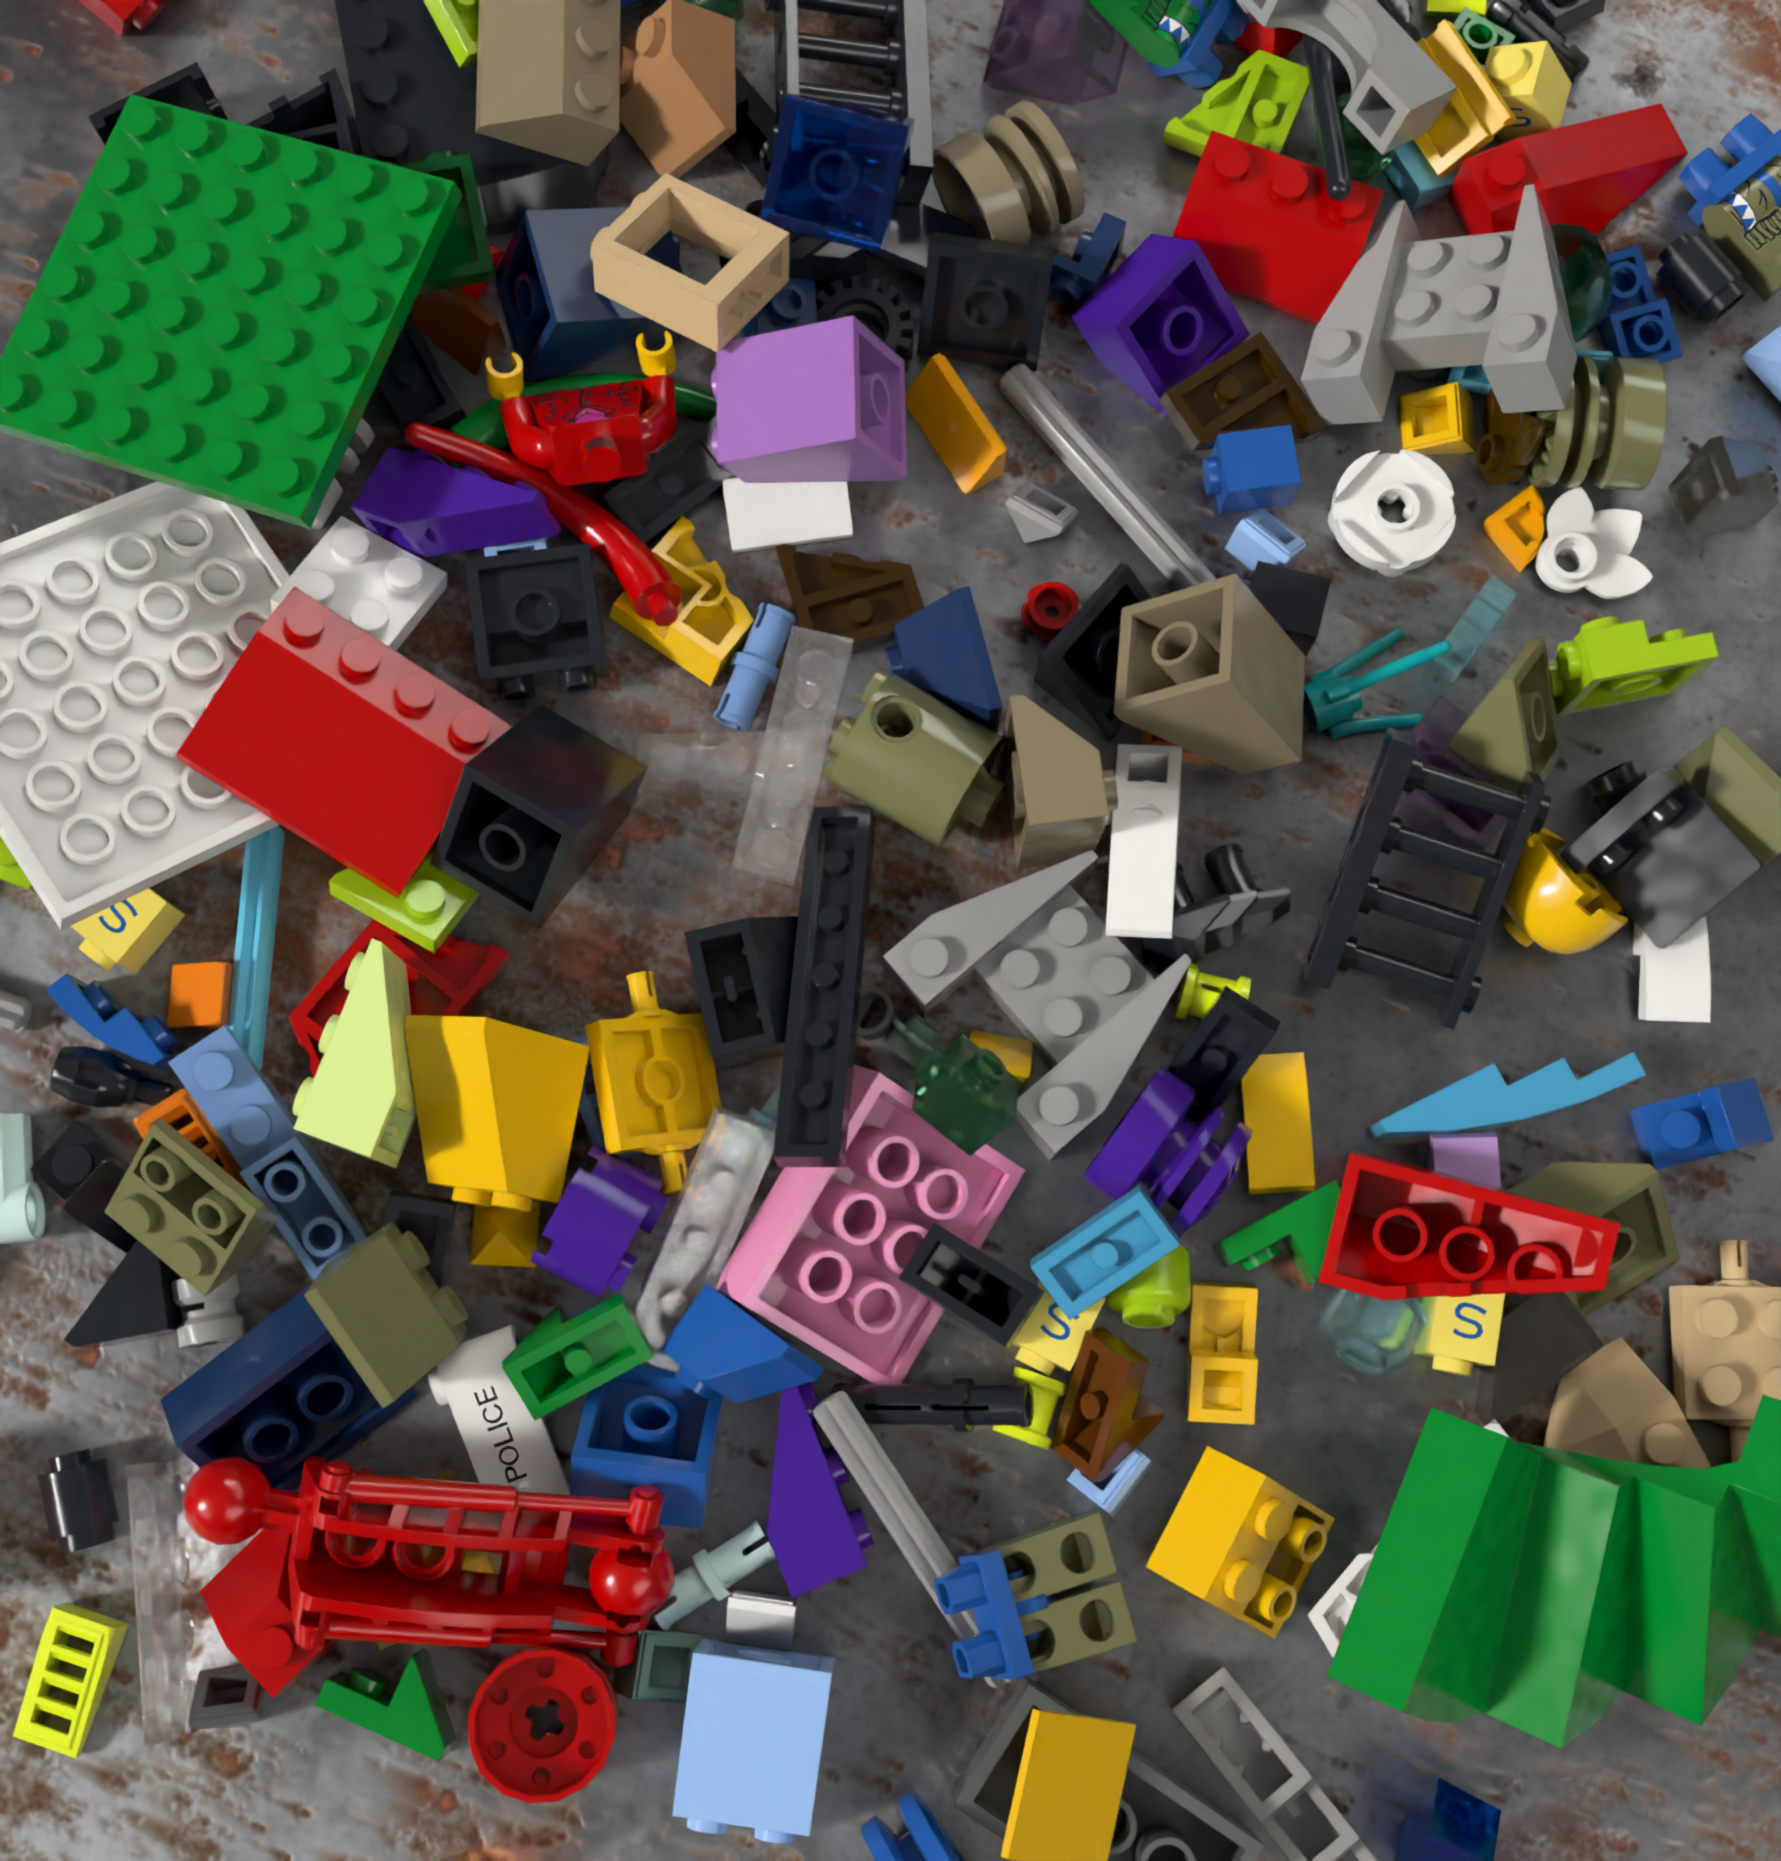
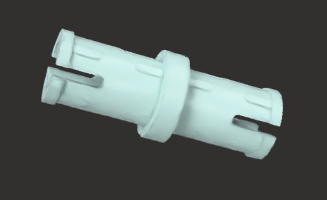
M758 1520L752 1522L749 1527L710 1553L702 1549L692 1556L694 1563L675 1575V1585L669 1599L676 1596L677 1601L654 1615V1618L664 1631L670 1629L671 1625L713 1597L717 1601L723 1600L731 1594L730 1586L771 1560L777 1559L769 1541L747 1555L745 1553L747 1548L767 1536L766 1531Z

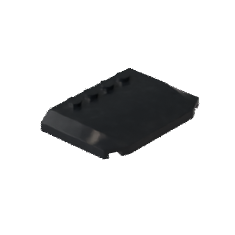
M335 0L363 157L381 162L395 163L400 166L422 162L428 155L440 151H453L458 154L470 153L478 174L488 226V237L514 233L526 210L596 207L594 199L601 177L606 175L611 159L608 145L589 166H584L476 133L477 64L459 68L423 0Z

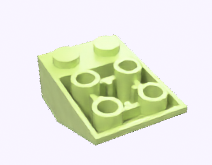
M371 939L366 954L358 952L350 964L345 979V989L349 990L350 993L340 1016L333 1014L323 1029L319 1042V1051L324 1053L317 1073L314 1078L307 1077L297 1092L293 1104V1115L298 1116V1119L293 1129L396 1169L417 1118L404 1033L406 1015H411L407 966L381 941Z

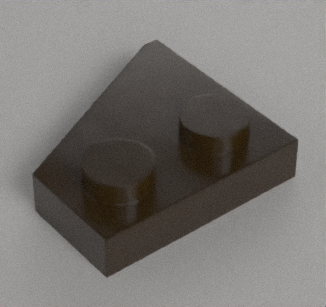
M1262 331L1169 389L1159 399V402L1192 451L1213 449L1217 434L1291 425L1294 442L1313 441L1327 429Z
M782 544L775 546L776 555L810 664L894 640V624L924 608L910 564L885 560L870 563L863 561L855 555L833 552V556L829 557L798 552L794 545Z

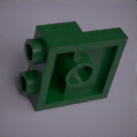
M440 151L428 155L422 162L400 165L403 168L455 181L463 195L418 294L496 280L479 179L471 154ZM385 162V163H388V164H392V165L398 166V165L395 164V163Z

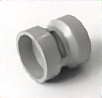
M238 1272L206 1297L183 1278L170 1283L173 1303L181 1308L182 1322L176 1329L179 1349L231 1342L240 1339L246 1334L244 1317L236 1312L235 1298L241 1291Z

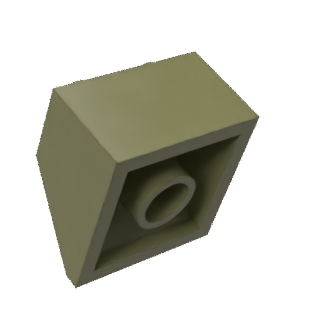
M393 1221L326 1264L304 1294V1297L382 1408L398 1399L461 1345L467 1330L463 1321L468 1319L467 1312L456 1293L447 1285L440 1289L425 1268L430 1264V1259L417 1237L410 1231L402 1234Z

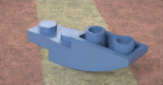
M228 1024L217 1029L168 1062L241 1167L242 1171L239 1173L253 1194L278 1217L275 1222L276 1227L313 1280L317 1278L326 1264L368 1237L345 1195L308 1136L293 1129L297 1119L269 1077L264 1078Z

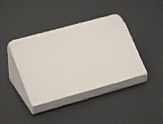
M730 478L722 481L732 554L776 548L775 546L782 544L800 545L854 537L847 481L745 483L739 478Z

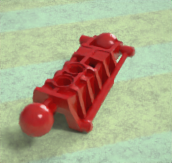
M311 1455L304 1461L300 1492L298 1493L272 1488L270 1481L258 1465L241 1457L218 1458L202 1466L190 1478L183 1499L185 1518L198 1537L216 1545L238 1544L254 1536L261 1528L293 1534L288 1560L292 1620L294 1626H296L294 1641L300 1647L309 1650L317 1649L324 1645L327 1639L489 1648L491 1643L601 1649L600 1657L611 1666L622 1667L633 1662L638 1631L647 1628L650 1615L664 1605L675 1585L674 1565L671 1556L663 1547L665 1532L658 1527L664 1494L655 1486L647 1484L632 1488L629 1499L517 1491L515 1485L376 1475V1470L361 1468L357 1472L344 1461L333 1460L325 1463V1458ZM571 1543L599 1548L594 1554L589 1567V1584L591 1589L563 1584ZM474 1550L503 1554L499 1574L463 1570L466 1551ZM555 1619L605 1628V1631L553 1629Z

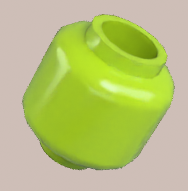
M1180 1243V1246L1105 1296L1108 1307L1113 1312L1122 1316L1124 1324L1143 1329L1167 1327L1175 1322L1176 1315L1181 1314L1188 1308L1191 1302L1190 1257L1187 1248Z

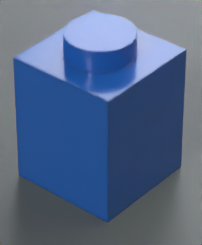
M1291 425L1217 434L1210 457L1203 459L1202 472L1207 495L1216 494L1219 515L1252 511L1258 508L1267 509L1289 506L1292 504L1301 485V477Z

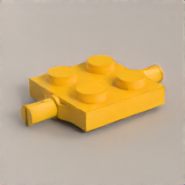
M642 971L626 976L633 1013L619 1019L597 1020L585 1025L588 1046H590L589 1054L606 1154L612 1155L640 1151L651 1156H658L662 1180L664 1181V1194L677 1193L692 1189L689 1183L684 1151L691 1149L695 1145L709 1144L727 1139L714 1061L702 1013L677 1014L666 1009H660L653 978L654 972Z

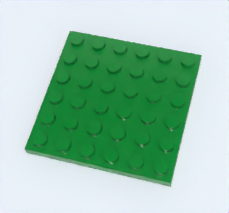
M130 94L0 357V432L311 529L462 199L461 191L455 181Z

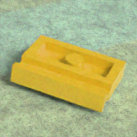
M1444 19L1437 25L1438 29L1426 39L1421 38L1417 44L1455 83L1457 89L1431 130L1414 140L1437 175L1446 178L1461 166L1464 159L1474 156L1495 139L1494 135L1507 125L1511 126L1517 121V118L1457 29L1450 21Z

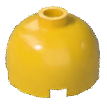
M1543 827L1539 834L1531 833L1528 835L1502 903L1508 914L1501 921L1510 935L1524 947H1529L1533 942H1536L1549 952L1566 955L1590 950L1610 938L1628 922V919L1618 914L1623 908L1593 874L1574 873L1557 851L1566 842L1557 834Z

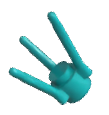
M1398 627L1377 638L1328 670L1309 676V683L1304 685L1303 710L1311 728L1316 733L1329 729L1330 735L1334 740L1353 732L1388 729V727L1402 728L1404 726L1423 724L1425 717L1422 713L1353 718L1354 712L1363 709L1359 691L1448 653L1451 650L1450 642L1442 641L1426 649H1421L1356 678H1353L1351 675L1344 676L1402 639L1405 631L1403 628Z

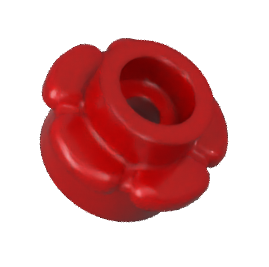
M1046 582L1036 585L1028 592V602L1022 605L1021 619L1027 629H1033L1036 632L1037 638L1051 642L1080 610L1078 608L1079 598L1073 589L1060 582ZM1053 607L1057 610L1058 614L1055 617H1049L1046 614V610Z

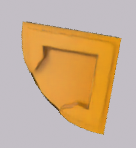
M1533 484L1489 516L1481 525L1484 532L1519 573L1537 555L1544 536L1545 522L1543 514L1545 513V507L1539 492Z

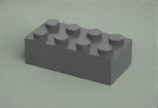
M1027 1676L1023 1677L951 1792L953 1805L1003 1841L1032 1709L1084 1716ZM1131 1748L1108 1861H1256L1265 1845L1252 1830Z

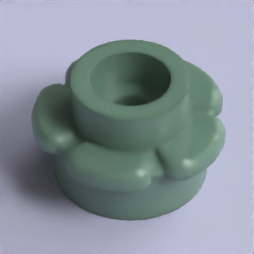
M914 1012L907 1020L898 1016L893 1017L891 1022L894 1026L883 1039L900 1057L921 1071L926 1068L933 1058L937 1060L942 1058L943 1054L936 1044L943 1036L934 1026Z

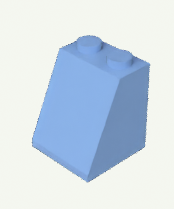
M703 1638L692 1655L672 1816L688 1818L686 1827L703 1833L725 1834L727 1833L728 1824L755 1828L754 1837L756 1839L776 1844L795 1843L796 1835L809 1836L835 1658Z

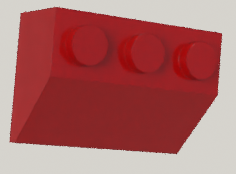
M1212 130L1192 179L1173 237L1197 241L1226 292L1318 324L1359 260L1384 190L1351 179L1352 191L1350 196L1341 202L1333 201L1327 194L1323 169Z

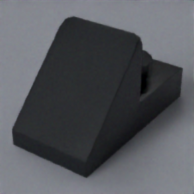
M75 1120L33 1165L31 1170L65 1200L62 1205L63 1210L126 1254L129 1252L137 1239L104 1211L130 1164L84 1122Z

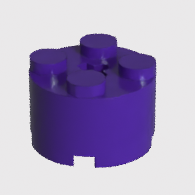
M594 1144L589 1150L588 1156L598 1163L592 1173L580 1167L578 1168L542 1236L553 1241L548 1254L535 1249L530 1262L601 1299L606 1288L616 1293L620 1292L637 1260V1257L627 1252L638 1229L651 1234L670 1198L659 1193L664 1182L663 1180L614 1154L607 1155L605 1149Z

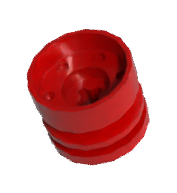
M529 1645L507 1656L479 1686L468 1714V1746L480 1774L501 1794L526 1803L560 1801L585 1788L605 1765L618 1727L617 1694L607 1671L586 1651L578 1648ZM550 1699L556 1701L561 1706L557 1718L565 1726L561 1730L550 1726L545 1734H542L533 1728L537 1716L529 1709L532 1704L543 1708Z

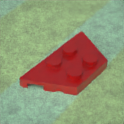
M373 919L289 1016L298 1042L304 1047L310 1061L309 1069L313 1078L324 1056V1053L319 1051V1042L323 1029L333 1014L340 1016L350 993L349 990L345 989V979L350 964L358 952L366 954L371 939L381 941L406 964L411 1015L464 1016L513 957L503 947L490 945L489 947L457 940L448 935L434 954Z

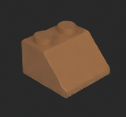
M667 0L651 16L646 17L641 25L620 44L619 120L661 177L667 173L677 179L680 178L736 132L735 19L683 0Z

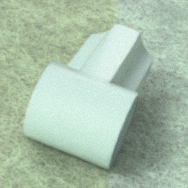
M0 1113V1244L39 1240L45 1228V1202L39 1185L33 1182V1171L31 1170L33 1167L31 1116L24 1113Z

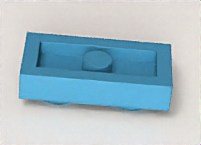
M1138 1185L1030 1260V1268L1067 1318L1071 1320L1180 1246V1241L1177 1234L1141 1185Z

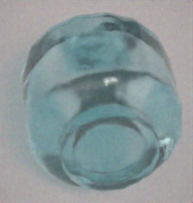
M1346 1290L1331 1318L1328 1330L1332 1341L1336 1344L1335 1352L1344 1363L1359 1372L1379 1376L1384 1371L1398 1370L1407 1364L1427 1323V1315L1423 1305L1416 1297L1401 1300H1381Z

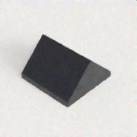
M1123 563L1116 567L1039 655L1034 678L1036 684L1101 737L1109 739L1124 722L1114 714L1121 610L1123 607L1152 599L1129 565Z

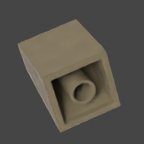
M1236 573L1129 605L1121 610L1114 714L1120 720L1243 775L1302 761L1305 655Z

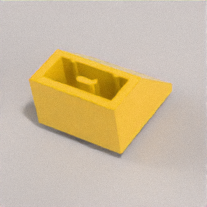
M1207 1446L1146 1567L1275 1639L1283 1622L1289 1618L1295 1608L1297 1594L1313 1562L1321 1555L1325 1548L1327 1534L1335 1518L1268 1476Z

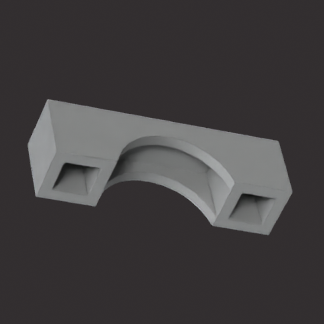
M1239 0L1264 28H1288L1305 33L1326 45L1340 59L1348 72L1351 82V97L1343 113L1382 155L1429 132L1457 89L1455 83L1376 0Z

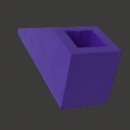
M387 447L351 506L372 533L404 550L425 557L557 536L561 530V526L546 506V497L533 486L520 481H515L513 485L499 482L473 466H464L463 470L445 465L435 456L421 450L415 451L413 455Z
M811 1382L800 1387L788 1388L781 1392L767 1535L792 1598L867 1567L868 1560L864 1550L875 1546L861 1508L848 1512L839 1489L840 1486L850 1483L842 1459L833 1446L824 1449L814 1425L818 1422L813 1415V1410L819 1404Z

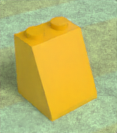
M406 1015L404 1033L427 1182L452 1188L451 1201L490 1208L492 1205L505 1209L531 1212L533 1200L559 1203L590 1046L488 1017Z

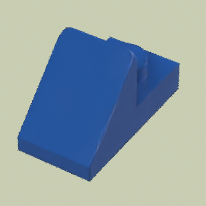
M1755 1078L1713 1086L1696 1093L1629 1110L1645 1164H1650L1656 1170L1774 1140Z

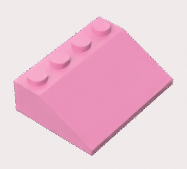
M854 1064L845 1167H784L713 1287L873 1384H901L944 1310L901 1281L899 1276L934 1222L979 1250L1026 1170L880 1072Z

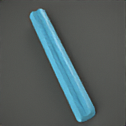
M279 826L247 840L245 844L228 1014V1026L259 1071L263 1064L285 833Z

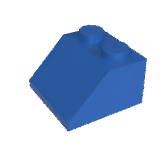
M638 1365L591 1390L587 1395L571 1454L570 1495L629 1499L632 1488L643 1484L652 1485L664 1494L659 1524L702 1530L713 1480L724 1396L713 1390L709 1397L705 1399L675 1378L678 1370Z

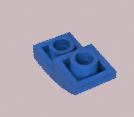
M1640 245L1584 261L1575 267L1595 326L1607 351L1612 352L1613 357L1652 358L1659 360L1660 364L1683 357L1667 299L1655 300Z
M67 973L46 989L56 1003L77 1024L100 1041L150 1066L174 1073L168 1062L176 1057L171 1048L178 1044V1041L170 1029L154 1013L146 1018L125 1007L115 1016H112L119 1011V1007L110 994L97 981L94 980L88 985Z

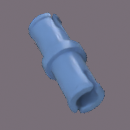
M760 603L758 614L742 651L734 652L729 663L734 670L717 710L712 715L714 720L734 730L745 733L750 732L751 723L768 684H775L780 671L776 668V664L790 631L796 624L797 618L793 614L775 605Z

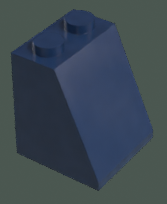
M629 207L525 211L495 272V282L514 351L523 362L524 383H535L637 356L636 339L641 333L644 334L646 347L649 351L659 350L666 344L665 331L671 334L673 345H676L682 336L595 292L593 261L590 256L591 243L602 228L609 227ZM669 230L644 256L683 274L679 261V239L676 233Z

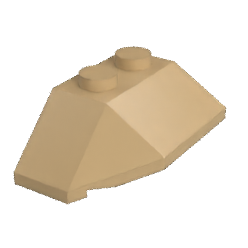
M1622 1337L1616 1338L1560 1366L1557 1380L1559 1385L1551 1409L1543 1447L1649 1465L1700 1469L1711 1467L1673 1395Z

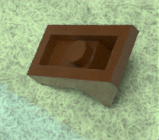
M1105 1328L1085 1331L1050 1446L1053 1451L1093 1482L1104 1481L1161 1422L1165 1414L1160 1407L1140 1394L1150 1360Z

